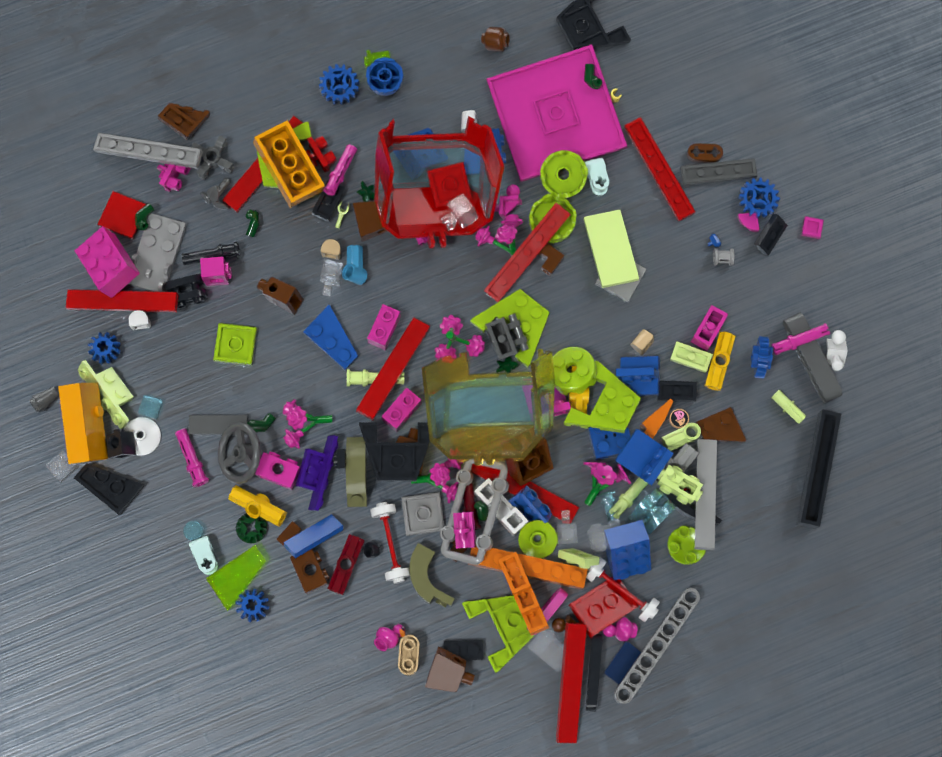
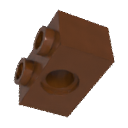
M310 549L297 558L290 557L306 594L328 585L327 580L330 578L326 569H321L319 562L322 560L318 551ZM309 565H314L316 567L315 574L307 575L306 568Z

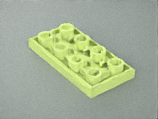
M621 210L584 217L583 220L601 287L606 288L639 281Z

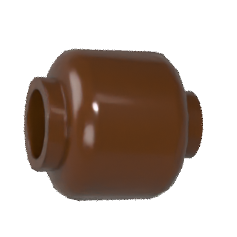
M489 27L485 33H482L481 42L488 51L502 52L509 46L510 35L502 27Z

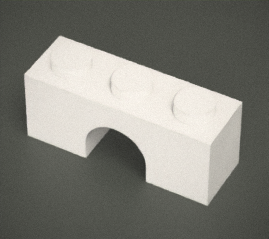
M488 478L474 491V495L483 501L490 510L494 491L491 486L492 481ZM502 494L496 518L514 537L528 523V520Z

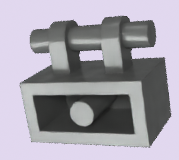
M515 313L508 316L511 323L507 325L504 317L484 325L498 361L517 354L515 348L517 345L520 346L521 351L529 349L527 337L523 335L520 327L522 324L517 319ZM510 329L514 330L516 340H512L509 332Z

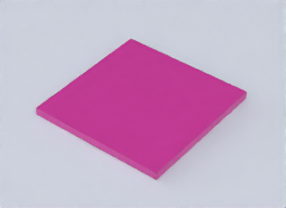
M592 45L486 79L520 182L540 176V169L544 160L550 154L560 150L574 152L585 162L627 148L626 140ZM585 64L594 65V75L602 80V86L599 89H592L585 83Z

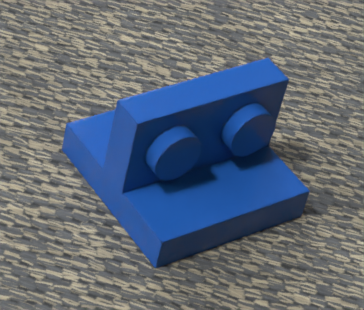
M659 356L620 357V368L616 369L617 378L638 396L659 395Z

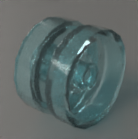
M658 487L649 496L646 495L628 517L631 522L643 520L645 517L647 521L644 523L648 536L677 507L670 499L666 500L661 506L658 505L664 498V493Z

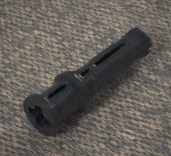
M235 241L234 244H219L216 248L181 254L184 266L200 263V258L224 257L226 259L241 257L238 241Z

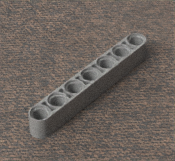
M688 588L680 594L615 689L614 699L617 703L626 704L633 699L699 602L700 595L696 589ZM687 592L694 595L695 600L693 603L686 601L685 595ZM676 608L683 611L684 616L682 619L675 617L674 611ZM668 624L672 627L673 632L671 635H666L663 632L664 625ZM653 641L661 643L662 648L659 652L653 650ZM642 657L650 659L651 664L648 668L641 665ZM632 673L639 675V682L637 684H632L629 680ZM621 689L628 692V698L625 701L620 700L618 697V692Z

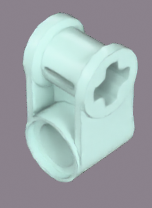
M603 157L585 161L584 163L588 169L587 178L589 179L592 192L598 196L606 194L609 178Z
M204 536L189 542L199 569L206 575L214 574L218 569V563L209 537ZM207 561H209L210 563H212V564H210V568H209V569H207L206 567H204V566H206V562H207Z

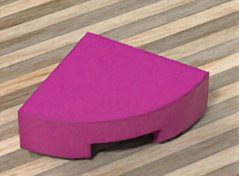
M749 213L738 214V220L745 228L752 232H759L758 218H756L755 213L752 216H749Z

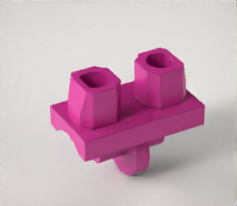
M170 164L158 165L157 170L161 172L158 176L161 179L159 184L164 187L165 191H179L182 187V181L177 179L179 174L188 175L191 168Z
M474 512L453 513V532L455 534L456 549L476 547Z

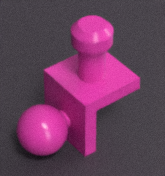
M515 184L507 187V196H500L499 204H496L495 212H499L503 220L517 205H522V200L519 197L520 189Z

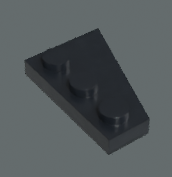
M88 463L74 477L75 480L118 515L121 514L144 486L142 483Z

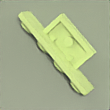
M86 360L82 361L78 368L80 377L86 383H98L101 406L110 414L114 424L118 425L120 429H124L129 419L120 406L131 401L133 395L112 367L96 374Z

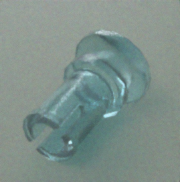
M606 491L597 495V498L601 497L602 499L600 503L604 506L607 521L616 519L613 517L615 513L612 515L609 513V510L615 505L614 501L616 499L612 495L616 493L615 491Z

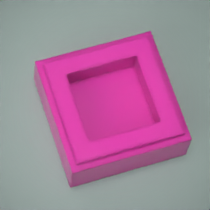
M805 216L801 236L820 239L824 220Z

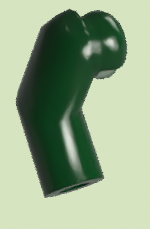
M585 64V83L592 89H599L602 86V80L594 75V65Z
M150 203L146 204L135 214V225L138 230L145 231L148 228L147 216L154 211Z
M249 209L246 213V218L250 219L246 235L255 237L259 226V213L256 210Z
M268 413L263 420L254 421L251 419L247 424L256 433L265 432L276 418Z
M478 500L474 504V508L477 510V517L479 520L486 522L489 513L488 506L483 501Z

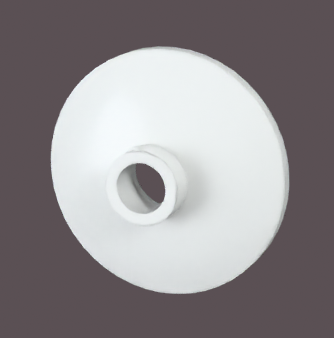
M135 418L127 423L124 428L126 432H133L136 455L150 454L160 443V428L149 418ZM139 432L144 433V436L142 438L137 437V434Z

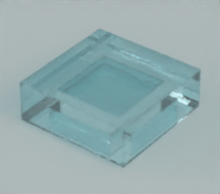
M144 395L138 414L157 420L163 401Z

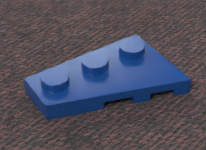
M330 305L303 331L308 338L345 371L358 358L354 347Z

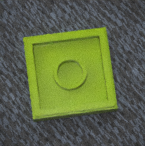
M218 323L213 360L215 362L252 366L257 328Z

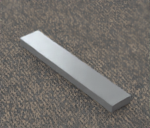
M98 133L93 148L96 153L198 169L203 151L198 148Z
M698 439L697 452L699 455L697 456L696 478L703 484L700 489L703 493L696 502L694 549L714 550L717 440Z

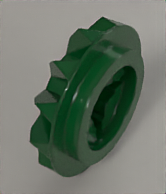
M247 513L238 519L235 526L237 536L243 542L250 544L262 540L267 532L265 519L260 516L258 518H251ZM255 522L254 527L256 528L258 533L250 531L247 534L248 528L246 527L245 523L251 525Z

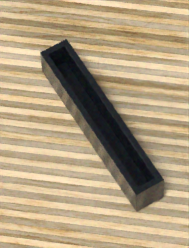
M824 409L818 413L796 525L812 529L820 527L841 413Z

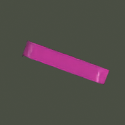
M561 587L552 594L541 608L547 622L568 596V593Z

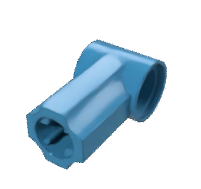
M350 245L347 247V265L343 268L342 277L345 280L362 285L368 275L367 271L363 269V247L360 245Z

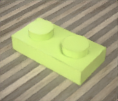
M676 342L670 361L706 373L713 354Z
M574 548L558 551V558L566 560L568 564H578L583 569H590L591 566L599 565L600 557Z

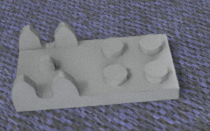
M150 213L147 220L148 228L143 232L137 253L131 258L140 274L127 285L151 292H165V283L169 281L187 224Z

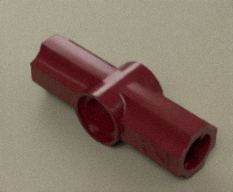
M348 535L340 558L337 560V566L327 588L328 590L344 595L365 540L354 535ZM350 560L351 567L348 570H343L341 568L342 561Z

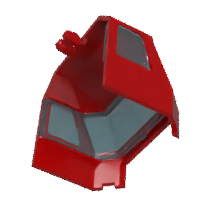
M468 116L465 133L393 136L395 121L394 119L390 121L389 126L385 129L383 128L378 133L375 157L374 201L381 226L398 239L427 237L429 248L435 247L434 237H439L441 248H445L447 242L445 236L472 235L491 222L494 217L504 172V164L491 127L485 124L481 126L474 122L475 119ZM464 162L472 199L435 208L426 171Z

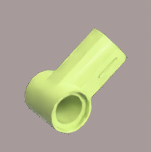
M688 423L686 426L661 437L664 447L673 451L684 446L685 443L688 444L696 441L701 434V429L696 423ZM689 428L693 429L696 436H688L686 430Z

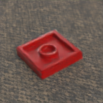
M464 162L426 171L435 208L472 199Z
M113 191L97 225L133 240L138 230L135 225V214L146 204Z

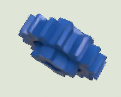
M335 64L334 69L329 66V72L323 71L324 77L319 78L321 82L319 89L322 90L321 95H326V101L332 99L333 104L340 101V104L343 105V100L349 103V97L355 98L354 92H359V87L357 86L359 85V79H356L357 73H352L351 67L346 70L345 64L342 65V68H339L338 64ZM349 79L352 82L351 87H349V84H347L349 82ZM327 82H329V84L331 85L329 90L327 88Z
M762 177L759 178L758 182L754 178H752L751 184L745 182V187H742L740 190L743 194L738 196V199L742 200L739 206L745 207L743 212L749 211V216L755 213L756 218H759L760 215L766 218L767 212L772 215L773 209L778 207L776 202L780 200V197L776 196L779 190L773 189L775 184L769 185V179L763 182ZM747 193H749L748 196L750 197L749 202L747 200ZM769 194L771 196V203H769L770 200L768 199Z
M759 336L757 345H753L751 368H754L755 378L764 379L766 370L771 369L773 347H769L768 337Z

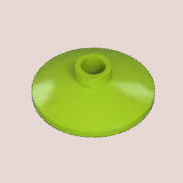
M533 520L520 530L518 543L525 555L542 559L554 551L557 545V534L549 523H544L542 520ZM539 535L541 539L534 541V536Z

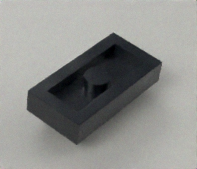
M339 185L333 196L326 194L323 190L314 206L312 215L329 222L345 191V187Z
M772 214L754 245L763 255L769 256L788 225L778 214Z
M659 381L657 401L672 399L673 401L696 402L697 382Z
M337 449V454H334L335 469H338L339 474H346L345 449Z
M483 640L444 641L445 650L466 661L483 660Z

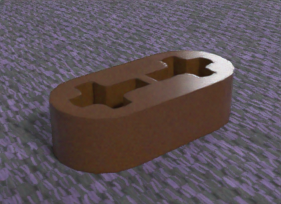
M695 143L690 145L687 151V157L692 162L714 163L720 161L723 156V149L717 144ZM694 149H697L699 153L697 157L694 156V153H691ZM712 150H716V153L719 154H717L716 157H713V154L707 153H711Z

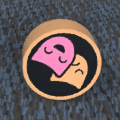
M676 409L670 414L669 422L672 427L680 429L688 424L689 416L686 411Z

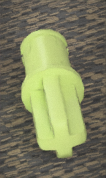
M778 390L771 397L783 409V412H787L797 423H801L805 419L806 415L794 404L795 401H791L781 390Z

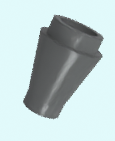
M52 386L47 390L32 395L29 402L38 413L41 410L44 411L59 394Z

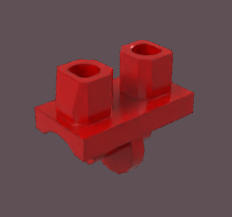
M323 136L316 139L310 137L307 141L313 153L311 154L309 150H306V153L315 168L318 166L316 162L318 160L326 173L330 170L329 166L337 161L332 151L324 155L321 153L322 149L328 147Z

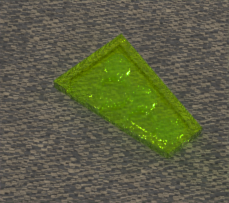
M256 545L206 578L227 611L266 562Z

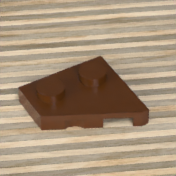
M169 103L158 115V119L188 140L210 116V112L208 110H204V112L193 110V107H182L178 104Z
M731 407L696 422L701 429L700 435L702 439L720 442L735 441L739 443L746 441Z

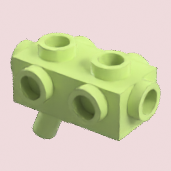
M668 465L657 477L659 479L657 483L660 486L659 489L668 495L673 493L682 504H692L694 500L697 502L703 493L700 490L703 486L700 480L695 476L684 474L683 470L678 466ZM684 488H688L690 490V494L685 492Z

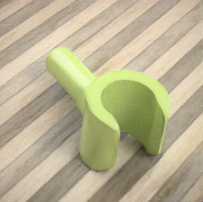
M342 201L338 205L339 215L335 226L339 229L344 214L350 209V204H348L347 209L343 210L341 208Z

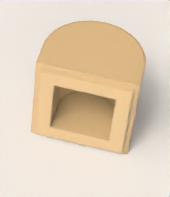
M333 239L326 240L321 247L322 257L336 260L341 259L339 243Z
M642 329L630 345L640 355H643L653 344L654 335Z

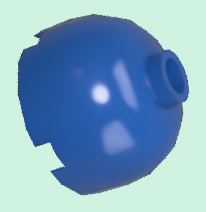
M383 57L374 60V63L368 66L366 72L368 86L377 95H393L402 86V67L392 58Z

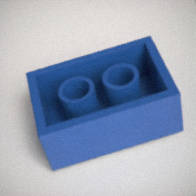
M643 520L604 530L607 562L613 580L626 579L629 576L645 574L651 570L650 541Z

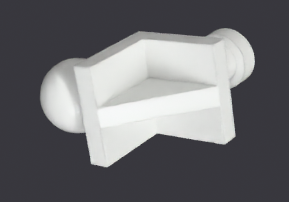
M836 330L831 336L832 339L827 338L826 360L829 365H832L833 370L840 371L844 367L848 350L845 333L841 330Z

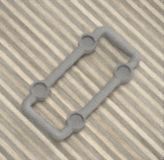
M470 456L466 459L463 469L457 472L456 480L459 485L448 524L440 531V536L443 539L441 553L444 557L478 565L484 560L486 551L492 548L493 540L490 535L502 494L506 493L509 488V484L506 481L508 467L505 463ZM472 464L500 470L499 477L495 478L491 485L494 495L483 534L479 535L476 539V546L478 548L476 557L449 550L450 542L455 540L453 513H459L466 486L470 485L473 481V474L470 472Z

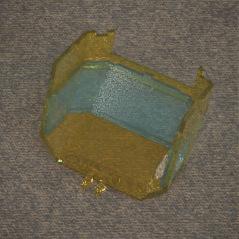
M538 349V359L531 362V372L469 374L467 352L459 353L460 357L451 358V355L442 356L422 367L429 439L450 460L467 462L469 459H474L475 465H482L484 461H486L487 465H492L495 461H504L506 458H513V461H522L554 429L555 376L552 351H545L544 354L543 349Z

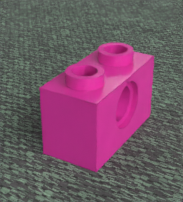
M224 257L200 258L201 278L206 286L229 285V279H232V270L229 267V262H226Z
M382 304L367 337L369 344L386 351L401 318L400 311Z
M711 305L691 343L708 351L728 314Z
M406 387L382 415V421L398 432L422 404L421 399Z
M270 451L269 454L263 452L255 475L293 490L299 475L300 466H297L298 462L287 458V461L280 459V455ZM282 465L284 467L283 472L275 474V466Z

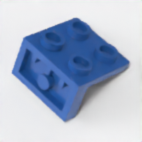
M636 429L615 461L652 486L674 453L639 429Z

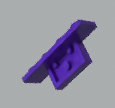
M336 435L327 436L323 453L305 449L296 486L313 491L308 508L310 511H319V508L323 505V493L329 482L327 477L333 467L332 458L334 452L338 448V436Z

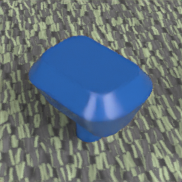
M712 234L709 237L711 241L707 243L708 246L720 247L722 243L718 236Z

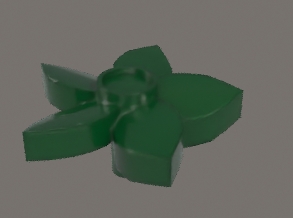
M362 181V189L356 193L362 196L364 202L374 200L375 193L372 192L374 185L367 187L364 181Z
M507 357L504 360L505 362L497 361L499 368H497L496 373L505 370L506 374H510L511 370L518 367V363L512 361L510 357Z

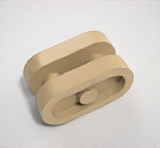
M413 635L404 636L399 644L398 668L402 674L407 676L415 674L419 665L420 643Z

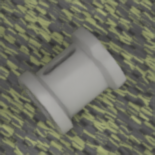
M714 248L713 265L729 264L733 266L734 249L727 251Z

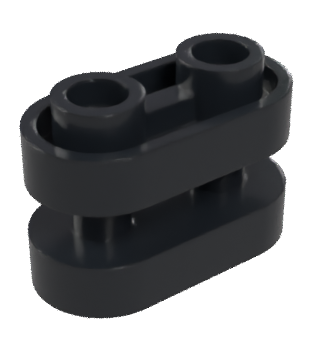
M194 274L165 283L167 292H177L179 294L177 309L184 308L189 303L205 302L204 299L208 297L206 289L199 288L204 283L201 274ZM192 288L191 291L181 293V290Z

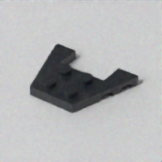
M575 0L557 16L556 20L573 50L589 45L596 48L626 44L631 41L624 26L608 33L605 32L590 5V2L594 0Z
M359 422L377 481L417 482L435 429V422H418L417 443H377V422Z

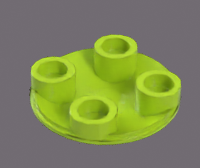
M681 526L675 529L668 538V552L680 564L691 565L697 563L706 552V550L694 549L695 528Z

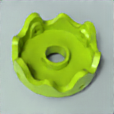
M560 150L550 154L544 160L540 169V180L545 190L560 198L572 197L583 189L588 176V169L582 158L578 154L567 150ZM560 169L568 171L567 179L562 180L558 177Z
M546 194L535 202L529 214L531 231L534 230L555 203H558L571 214L548 243H558L567 239L575 228L577 216L575 208L572 207L566 198H559L553 194Z
M567 347L558 351L552 357L548 366V374L552 384L562 395L566 396L570 392L581 394L589 386L595 385L597 366L594 358L587 350L580 347ZM572 365L577 367L576 371L572 373L567 372L568 367Z

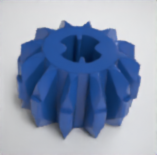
M99 332V338L96 339L93 336L91 339L94 343H88V346L92 348L88 353L93 355V361L98 360L101 365L105 360L108 364H111L110 358L117 360L115 353H121V350L118 349L121 343L116 341L117 337L115 335L110 337V333L106 332L103 337L102 333ZM107 345L108 349L103 352L101 347Z
M247 589L245 590L246 597L242 594L239 595L243 601H236V605L242 607L236 611L237 613L243 612L241 615L242 619L248 616V622H252L254 616L258 622L260 621L259 614L263 617L266 616L262 610H269V606L263 605L269 599H262L264 596L263 592L257 595V589H253L252 595ZM252 600L254 603L257 602V605H255V610H252L251 608L248 609V606H250V601Z

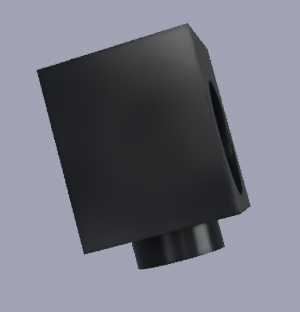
M115 429L112 434L106 435L108 458L123 459L136 455L133 432H126L125 429Z

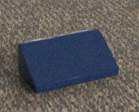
M624 641L603 671V674L619 685L641 652L628 641Z

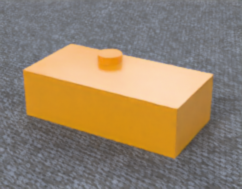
M288 120L254 137L253 144L290 208L323 192L325 185Z
M75 383L58 386L68 464L108 459L103 423L104 410L101 406L98 383Z

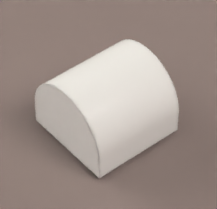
M475 110L462 112V133H465L468 116L475 119L474 122L477 123L478 117Z
M137 310L129 316V326L133 331L151 327V321L145 312Z

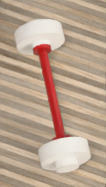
M387 502L378 503L375 508L370 509L372 518L380 517V520H383L393 563L392 571L384 573L386 581H393L394 584L405 581L406 577L410 576L409 568L401 569V565H398L388 519L390 518L389 515L396 513L395 504H388Z
M602 557L599 559V565L591 566L588 569L589 573L586 576L588 580L592 582L596 576L599 578L603 577L641 606L639 609L642 612L638 618L643 622H646L648 618L653 619L659 611L656 608L660 603L657 599L653 597L649 603L646 601L642 602L605 573L606 570L603 569L607 561Z

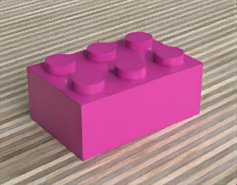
M103 226L75 250L98 290L111 298L140 274L117 236Z

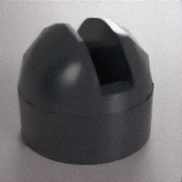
M367 542L364 546V555L367 558L377 557L380 554V546L375 542Z

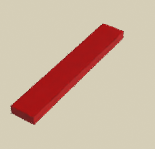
M295 116L289 120L292 129L303 124ZM258 158L222 199L226 205L237 213L263 183Z
M639 117L624 125L627 134L678 222L695 214L696 211L642 118Z
M555 203L483 291L499 302L571 214L558 203Z
M67 290L66 309L177 312L179 294L177 292L119 291L111 298L99 290Z
M413 317L358 405L357 413L372 421L374 420L428 333L429 325Z
M476 453V455H475V456H477V457L485 458V457H483V456H481V455H479V454H477V453ZM472 464L471 473L484 480L489 478L493 482L495 478L499 477L500 470ZM508 471L506 478L509 484L508 493L515 495L525 486H528L537 493L540 501L550 508L553 517L568 525L571 524L579 507L532 482L520 486L510 476Z
M566 623L556 731L557 743H577L587 624Z

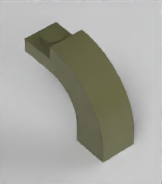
M347 437L346 440L347 507H367V448L363 437Z
M418 543L412 553L409 568L414 589L428 604H431L433 598L437 599L436 603L446 608L447 605L451 607L455 599L436 589L428 579V568L435 556V552Z

